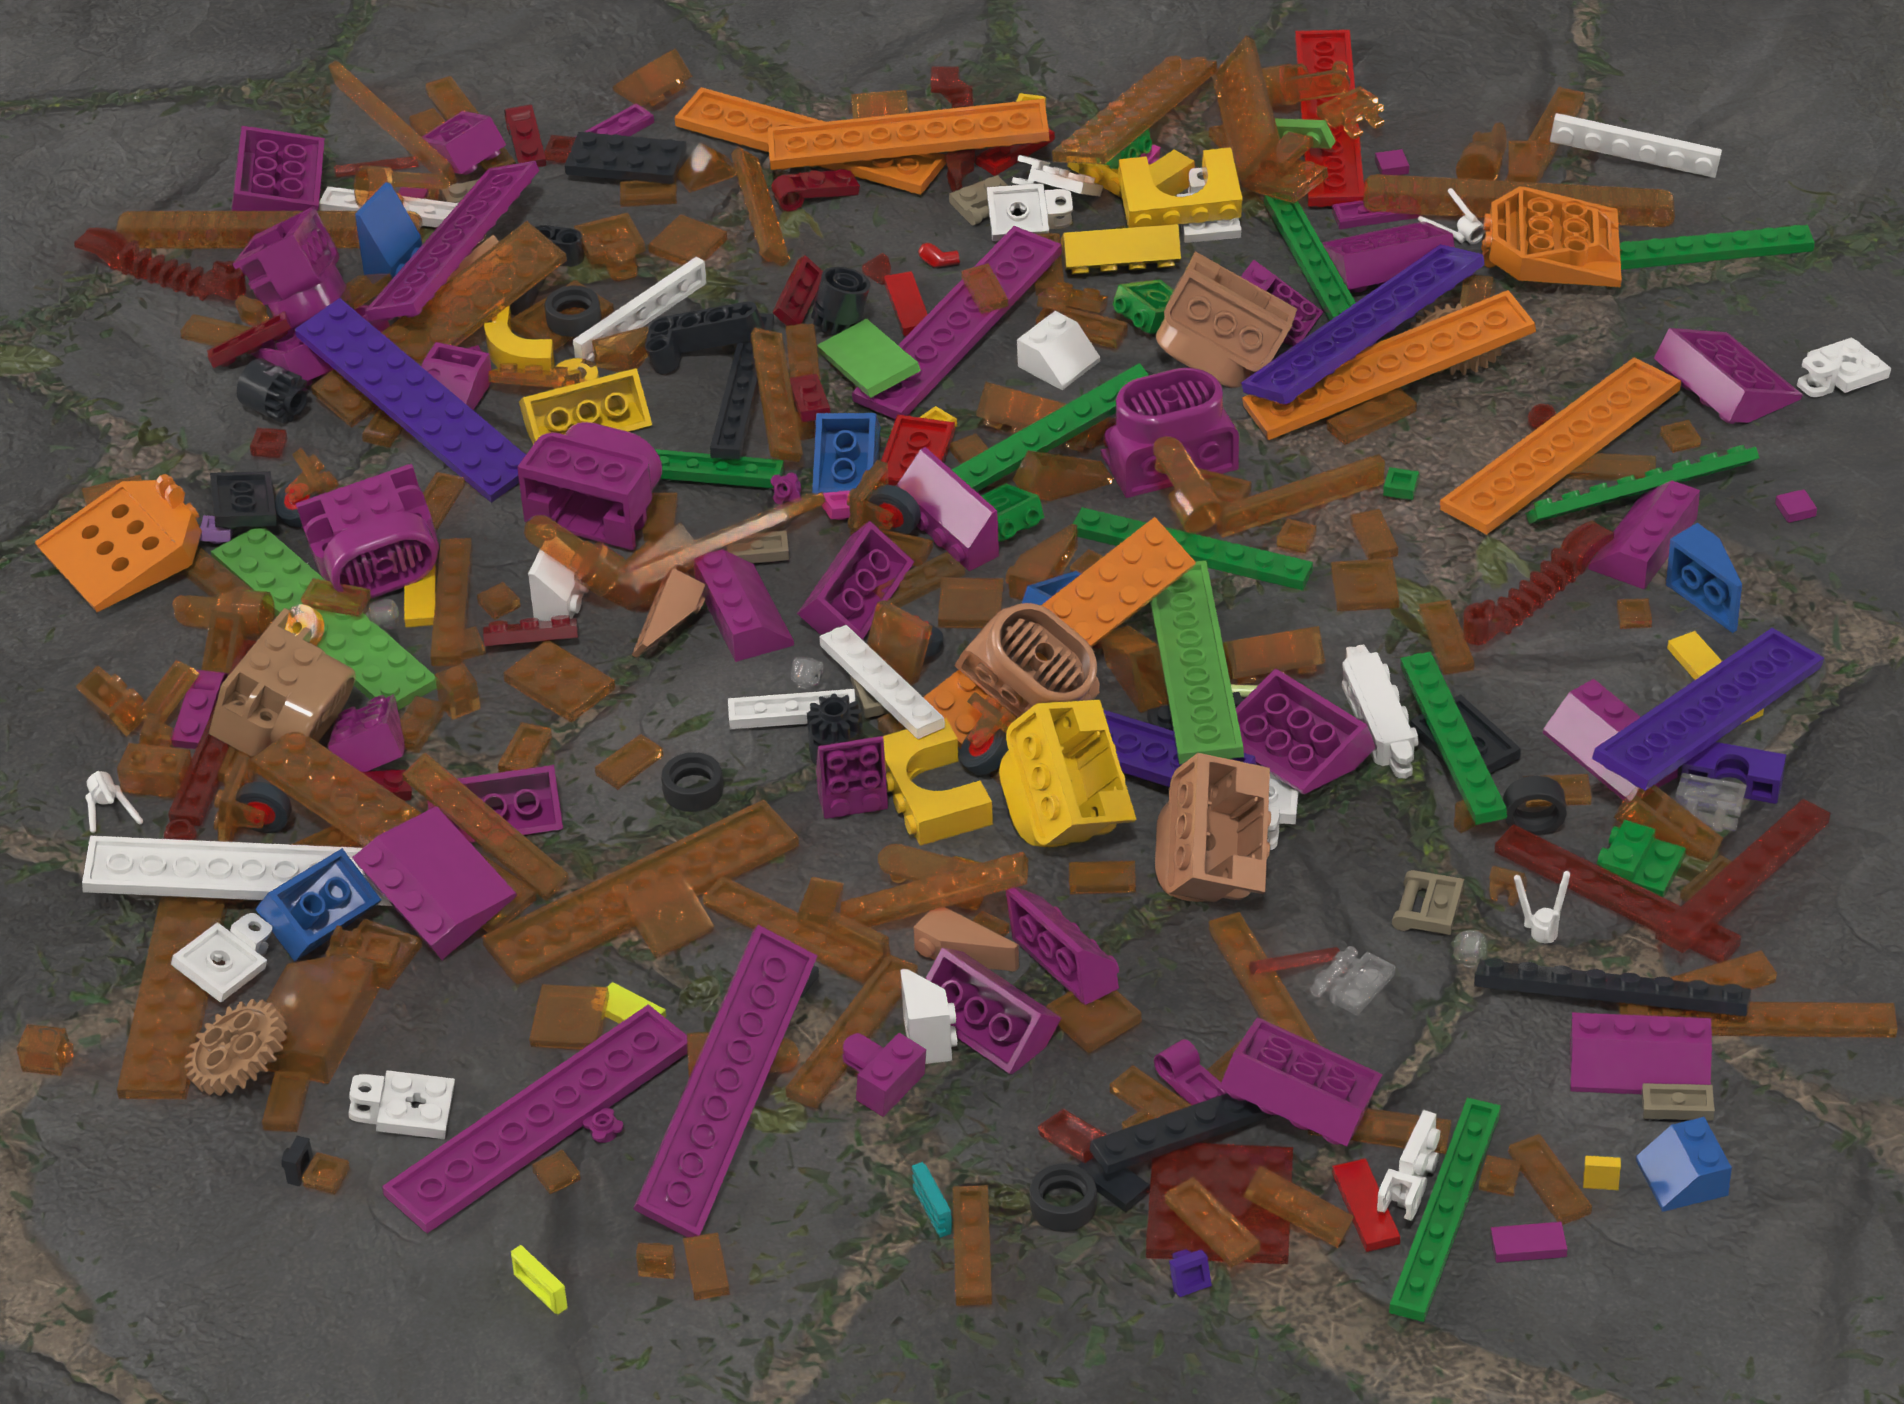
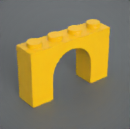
M1115 115L1103 121L1131 125ZM1072 141L1068 143L1067 167L1079 174L1094 177V183L1103 185V188L1122 198L1118 180V169H1111L1109 165L1098 164L1097 155L1087 156L1084 152L1073 151ZM1175 149L1154 163L1149 164L1152 181L1163 193L1176 196L1190 186L1189 171L1195 168V161Z
M1231 147L1203 150L1202 172L1205 186L1199 192L1185 197L1165 194L1154 185L1147 156L1119 159L1118 180L1128 228L1202 223L1241 218L1243 199Z
M947 718L944 719L945 728L919 739L907 729L883 736L887 792H892L896 811L903 813L907 832L909 835L914 834L920 846L993 825L992 801L981 781L943 791L923 789L912 782L917 775L925 771L959 762L958 738Z

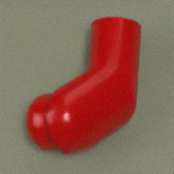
M924 243L919 248L920 258L933 268L960 264L958 250L943 252L931 243Z

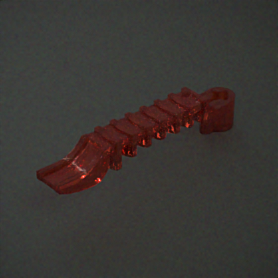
M959 66L931 67V93H941L952 104V108L973 106V86L967 85L960 80ZM976 149L947 152V181L952 192L962 189V180L967 174L974 171Z
M89 228L74 242L75 248L98 255L111 269L122 271L123 275H134L138 280L143 278L150 284L155 282L160 284V287L173 288L175 292L183 291L186 292L187 296L195 295L202 301L212 293L230 300L242 298L246 294L245 275L240 267L234 268L233 263L235 261H215L213 268L204 274V268L201 266L191 270L190 263L186 262L178 266V260L171 259L165 263V255L162 254L153 258L152 249L146 248L139 251V241L132 240L127 242L122 234L107 228Z
M1594 521L1586 522L1571 531L1564 539L1560 549L1554 548L1551 550V562L1543 560L1540 563V572L1532 571L1530 573V581L1521 580L1519 582V590L1511 588L1508 591V598L1500 596L1497 599V606L1493 600L1487 599L1482 603H1473L1465 608L1463 613L1464 639L1472 645H1483L1500 631L1510 635L1512 629L1515 626L1520 627L1526 617L1531 618L1536 609H1542L1547 600H1553L1557 592L1564 591L1567 584L1575 582L1576 577L1585 572L1593 556L1614 539V532L1609 531Z

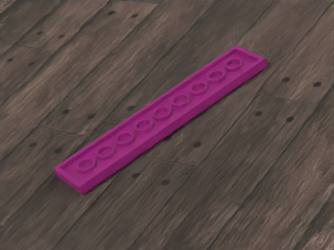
M536 161L489 168L365 310L369 321L378 319L388 321L405 315L409 318L421 313L423 306L447 282V278L452 272L460 267L459 264L464 258L472 253V249L476 244L484 239L487 231L496 225L499 217L508 211L511 203L520 197L522 190L532 183V179L540 171Z
M1013 226L898 345L918 362L921 371L872 398L857 387L852 392L853 402L896 419L897 414L908 416L1062 254V244Z
M760 925L755 927L633 1210L694 1241L700 1236L818 955Z
M648 1004L382 1186L383 1195L428 1234L582 1127L583 1120L593 1116L603 1108H609L693 1050V1040Z

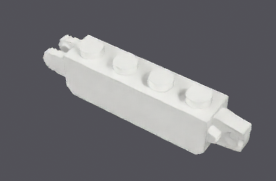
M1365 645L1347 647L1346 659L1342 663V688L1355 718L1368 725L1376 747L1371 752L1374 763L1381 766L1390 765L1395 777L1406 779L1413 774L1411 762L1414 760V747L1418 746V735L1414 727L1410 728L1406 707L1401 706L1399 703L1398 688L1390 682L1388 665L1382 664L1377 652L1369 653Z

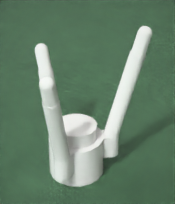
M1452 188L1448 189V193L1456 202L1457 208L1463 215L1457 223L1458 232L1423 216L1418 217L1420 222L1425 221L1453 233V237L1460 243L1467 240L1470 244H1476L1485 236L1484 225L1467 208Z
M97 771L88 778L87 787L89 793L85 798L88 803L91 833L96 832L95 804H112L115 797L139 825L143 824V819L124 796L120 786L114 785L110 774Z
M1565 871L1563 874L1554 909L1542 908L1534 915L1531 913L1521 877L1519 875L1514 876L1525 917L1524 926L1531 928V936L1537 942L1552 943L1558 936L1560 911L1570 878L1569 871Z

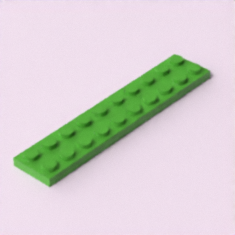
M254 527L211 551L212 560L276 617L286 608L290 611L287 623H289L293 616L297 619L299 616L307 614L306 611H301V604L316 609L323 617L324 631H319V624L314 626L309 643L353 668L356 674L354 686L369 700L379 695H384L386 698L394 694L398 710L439 687L438 677L346 597L339 594L330 583L324 580L268 529Z
M1206 560L1196 561L1195 566L1150 601L1179 764H1184L1197 753L1226 759L1244 757L1243 743Z

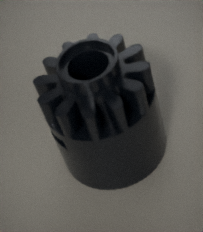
M837 266L825 269L821 275L811 318L814 319L813 324L821 325V331L835 336L861 322L870 290L869 279L862 273L847 267Z
M258 358L250 362L241 373L237 384V398L242 405L281 423H285L286 420L292 422L294 415L301 414L307 403L309 390L304 388L307 385V380L302 379V376L265 359Z
M833 693L828 698L820 696L819 705L816 703L810 704V711L807 712L810 758L815 765L817 764L818 746L864 739L862 710L859 709L858 701L850 703L848 695L841 698Z

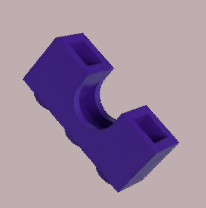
M1715 742L1682 765L1680 787L1713 792L1714 784L1719 779L1731 777L1739 779L1745 784L1746 799L1777 804L1784 778L1786 754Z

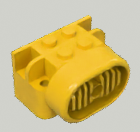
M1100 700L1037 703L1010 724L1006 733L1009 750L1001 760L999 776L1013 825L1028 844L1039 847H1057L1069 843L1084 842L1094 835L1110 833L1117 823H1130L1137 820Z

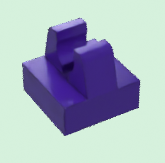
M1184 1249L1172 1254L1173 1260L1169 1261L1174 1292L1179 1297L1212 1286L1208 1257L1202 1249L1192 1253Z

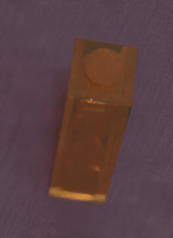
M1129 625L1113 630L1104 637L1101 642L1106 665L1138 711L1144 712L1147 709L1168 704L1158 644Z

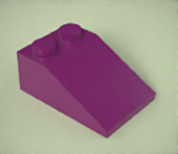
M461 111L418 139L419 143L451 172L463 175L478 168L477 164L482 160H490L500 154L499 149L506 146L490 116Z

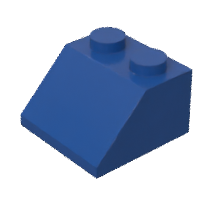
M1705 1117L1672 1124L1636 1156V1162L1662 1212L1729 1195L1732 1167Z

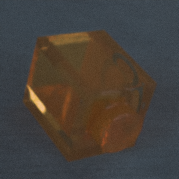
M464 663L435 674L439 703L451 720L480 709L477 681Z
M32 1024L26 1025L17 1047L22 1072L56 1076L62 1075L66 1063L71 1062L74 1052L73 1044L69 1043L66 1028Z

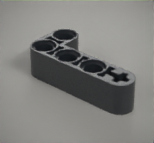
M539 225L530 230L503 283L505 304H510L511 315L520 316L531 310L552 265L573 267L584 261L583 241L580 231L573 228Z
M750 301L660 317L650 324L645 349L654 370L659 374H666L678 367L681 353L755 340L764 334L765 326L756 304Z

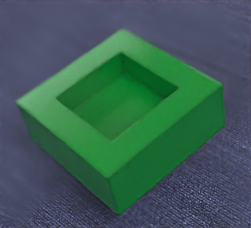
M1389 467L1383 486V496L1413 500L1419 482V471Z

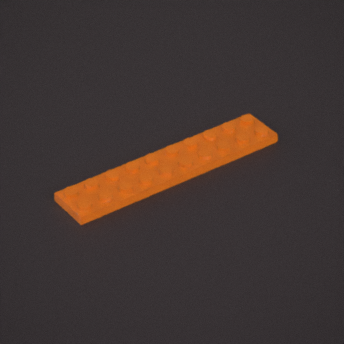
M702 87L675 116V126L759 149L764 152H769L767 128L825 122ZM937 152L927 155L918 154L901 156L899 158L889 157L873 159L871 161L861 160L817 166L834 171L838 169L852 171L855 177L921 195L945 166L946 155Z
M1044 99L767 128L771 170H786L794 167H814L832 163L842 164L851 161H871L880 158H899L908 155H927L937 152H955L965 149H983L985 147L1050 141Z
M1507 290L1365 348L1354 359L1339 366L1334 373L1322 378L1314 387L1305 390L1288 404H1279L1278 402L1249 394L1242 397L1243 406L1267 440H1271L1535 333V322L1510 291Z
M1635 357L1442 498L1440 500V510L1487 535L1680 391L1681 380Z
M1154 517L1041 606L1057 615L1082 636L1092 648L1191 570L1196 562L1158 519ZM1035 653L1038 659L1047 661L1043 654ZM957 670L923 697L944 719L947 718L958 738V747L960 749L969 732L978 724L991 719L999 721L1009 713V711L960 670Z

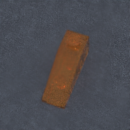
M1029 450L1013 478L1018 488L1039 495L1040 500L1046 501L1106 486L1114 480L1102 461Z
M1070 524L1019 556L1015 565L1010 566L1006 574V584H1009L1010 598L1023 601L1028 585L1063 574L1078 548L1077 525Z
M1655 785L1646 791L1635 787L1625 797L1613 817L1621 824L1624 820L1654 828L1656 829L1655 839L1685 847L1686 855L1705 862H1709L1723 840L1722 836Z

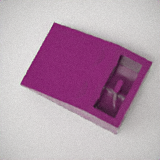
M1255 260L1251 262L1241 275L1245 280L1297 308L1291 329L1282 342L1284 344L1294 346L1302 341L1323 313L1321 309Z
M439 342L434 344L421 366L472 410H474L493 381L490 353Z
M394 694L386 698L384 695L376 696L367 702V706L357 710L355 707H350L338 714L328 748L341 774L366 772L403 757L405 744Z
M883 736L818 746L816 764L817 790L824 819L888 809Z

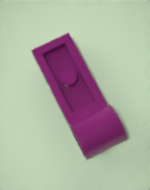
M194 670L171 738L173 747L204 750L221 684L229 676L228 673Z
M1182 1039L1155 1055L1154 1065L1158 1074L1191 1105L1227 1093V1091L1219 1088L1221 1082L1200 1065L1199 1053L1190 1041Z

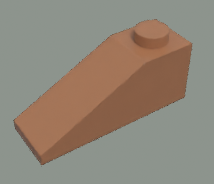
M672 568L660 583L632 656L638 658L681 625L693 612L697 614L705 600V597L701 596L705 584Z
M938 903L913 927L915 950L924 957L936 960L943 947L963 951L988 969L1016 971L1019 968L1018 944Z

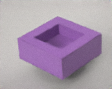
M203 515L200 526L202 530L200 541L220 544L231 540L233 529L215 527L214 516Z

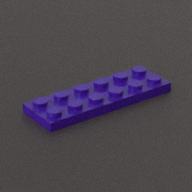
M1103 709L1122 772L1170 787L1175 770L1182 765L1179 764L1173 731ZM1244 753V757L1230 759L1256 765L1255 756Z

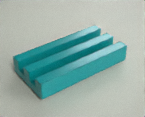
M921 1162L912 1165L914 1173L912 1175V1180L914 1181L913 1190L939 1237L950 1235L952 1231L950 1207L926 1164Z

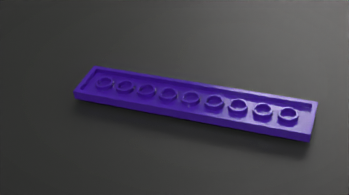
M1440 244L1241 382L1243 392L1258 398L1275 401L1279 404H1288L1294 401L1295 397L1305 390L1314 387L1325 376L1334 373L1339 366L1354 359L1359 352L1374 345L1379 338L1395 330L1396 326L1406 319L1415 316L1416 312L1426 305L1432 304L1436 298L1446 291L1452 290L1463 279L1472 276L1476 270L1485 265L1483 254Z
M341 298L295 329L296 337L488 501L492 503L519 483L517 467L526 454Z
M1771 628L1594 749L1592 759L1603 765L1606 769L1630 781L1634 786L1646 791L1822 667L1824 657Z

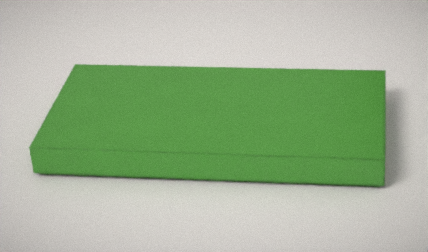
M868 319L817 345L819 353L870 398L921 371L918 362Z

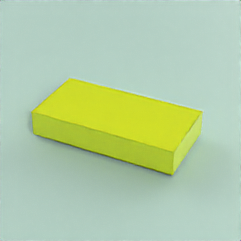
M614 982L592 1002V1010L619 1024L648 1004L662 1016L666 1017V1009Z
M522 1245L512 1250L511 1259L514 1275L554 1313L558 1315L566 1310L568 1307L565 1286Z

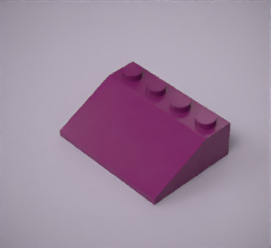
M241 126L230 220L261 224L295 216L313 206L318 211L325 138Z
M1425 221L1322 242L1350 292L1365 291L1367 289L1366 286L1377 284L1378 287L1440 244L1455 248L1453 233Z
M347 302L352 309L390 341L395 340L388 321H382V319L369 321L365 312L369 307L368 305ZM296 328L288 330V334L279 340L273 341L270 339L264 342L258 351L251 353L256 359H265L302 376V379L307 380L306 386L312 384V379L317 376L326 377L337 372L296 337Z
M1669 328L1654 357L1663 366L1664 372L1681 380L1682 387L1695 392L1701 397V403L1714 408L1720 413L1719 417L1730 424H1735V422L1749 423L1799 401L1803 396L1802 393L1727 332Z
M1276 668L1236 707L1244 753L1255 756L1257 765L1270 768L1272 775L1303 795L1355 770L1376 748L1367 724Z
M437 806L378 835L352 857L365 876L441 960L518 896Z
M1257 1017L1234 1051L1219 1088L1227 1091V1094L1234 1099L1247 1100L1258 1105L1260 1110L1267 1114L1280 1115L1290 1120L1297 1128L1303 1130L1310 1129L1319 1133L1326 1141L1332 1144L1348 1146L1383 1074Z

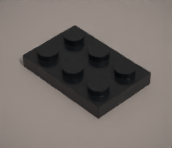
M271 471L210 473L215 527L234 529L240 526H253L255 528L276 526Z
M1461 694L1454 697L1455 703L1489 773L1520 758L1521 748ZM1423 714L1411 719L1410 728L1414 727L1418 737L1444 760Z

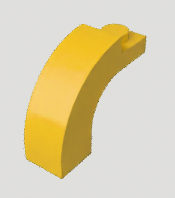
M498 304L497 316H492V322L484 323L487 351L490 353V359L493 364L504 373L520 379L534 381L553 380L555 357L552 339L531 340L514 335L512 333L510 304Z

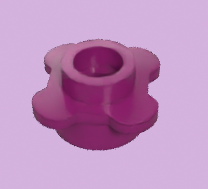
M791 472L786 476L778 474L772 476L771 484L774 486L775 494L773 500L775 503L783 504L788 500L797 502L800 499L801 484L795 473Z
M603 1108L593 1116L583 1120L584 1128L589 1129L592 1139L599 1143H607L614 1140L617 1134L624 1128L623 1122L615 1118L614 1110L611 1108Z

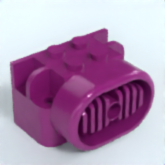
M314 206L254 235L233 263L235 269L240 267L243 274L248 277L250 289H253L255 296L263 305L269 307L273 316L283 311L286 312L291 323V329L300 326L331 303L342 298L347 290V286L336 267V263L339 260L338 250Z
M1196 368L1173 369L1132 380L1125 384L1118 392L1116 397V425L1108 428L1105 432V442L1108 448L1101 449V456L1125 498L1239 470V433L1223 407L1222 386L1210 373Z
M577 423L571 426L565 434L546 433L537 439L517 467L524 522L634 550L636 547L634 530L641 529L646 523V508L652 500V490L662 475L660 457L656 450L640 436L596 423Z
M412 463L295 503L319 575L346 598L354 600L371 599L416 583L423 579L436 563L439 542L424 494L419 488Z

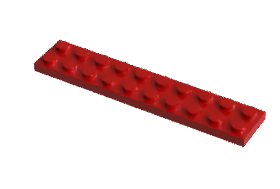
M1350 30L1295 31L1301 119L1326 120L1336 140L1331 149L1304 148L1308 207H1326L1340 203L1365 201Z

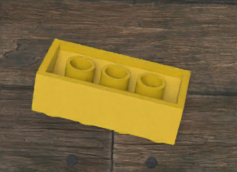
M1178 224L1063 233L1061 237L1065 270H1072V274L1089 273V268H1100V272L1118 271L1117 266L1129 265V270L1146 269V264L1157 263V268L1174 267V262H1179L1181 259Z
M637 368L526 396L519 401L525 427L533 445L540 436L546 433L565 434L571 426L582 422L596 423L627 432L652 426Z

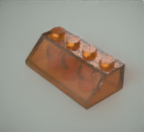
M985 382L976 416L985 419L984 425L1001 430L1002 424L1012 427L1011 433L1015 434L1066 404ZM1108 417L1066 441L1065 448L1078 452H1083L1084 447L1094 450L1111 425L1112 418Z

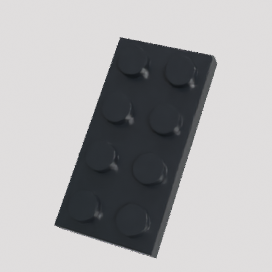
M578 132L565 163V173L567 175L674 184L687 151L686 141Z

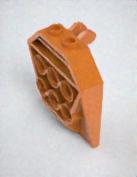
M1519 186L1491 203L1490 214L1485 213L1483 226L1485 237L1481 246L1484 266L1491 268L1497 265L1519 281L1621 287L1618 210L1616 208Z
M163 474L159 475L157 480L120 482L36 540L35 544L92 608L99 612L191 566L202 530L196 520L200 517L191 503L186 505L183 503L185 496L183 489L175 484L171 476Z

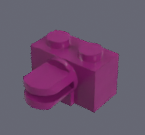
M860 1033L847 1037L843 1045L842 1061L859 1072L857 1075L856 1100L884 1117L924 1076L927 1049L901 1033H898L884 1048Z

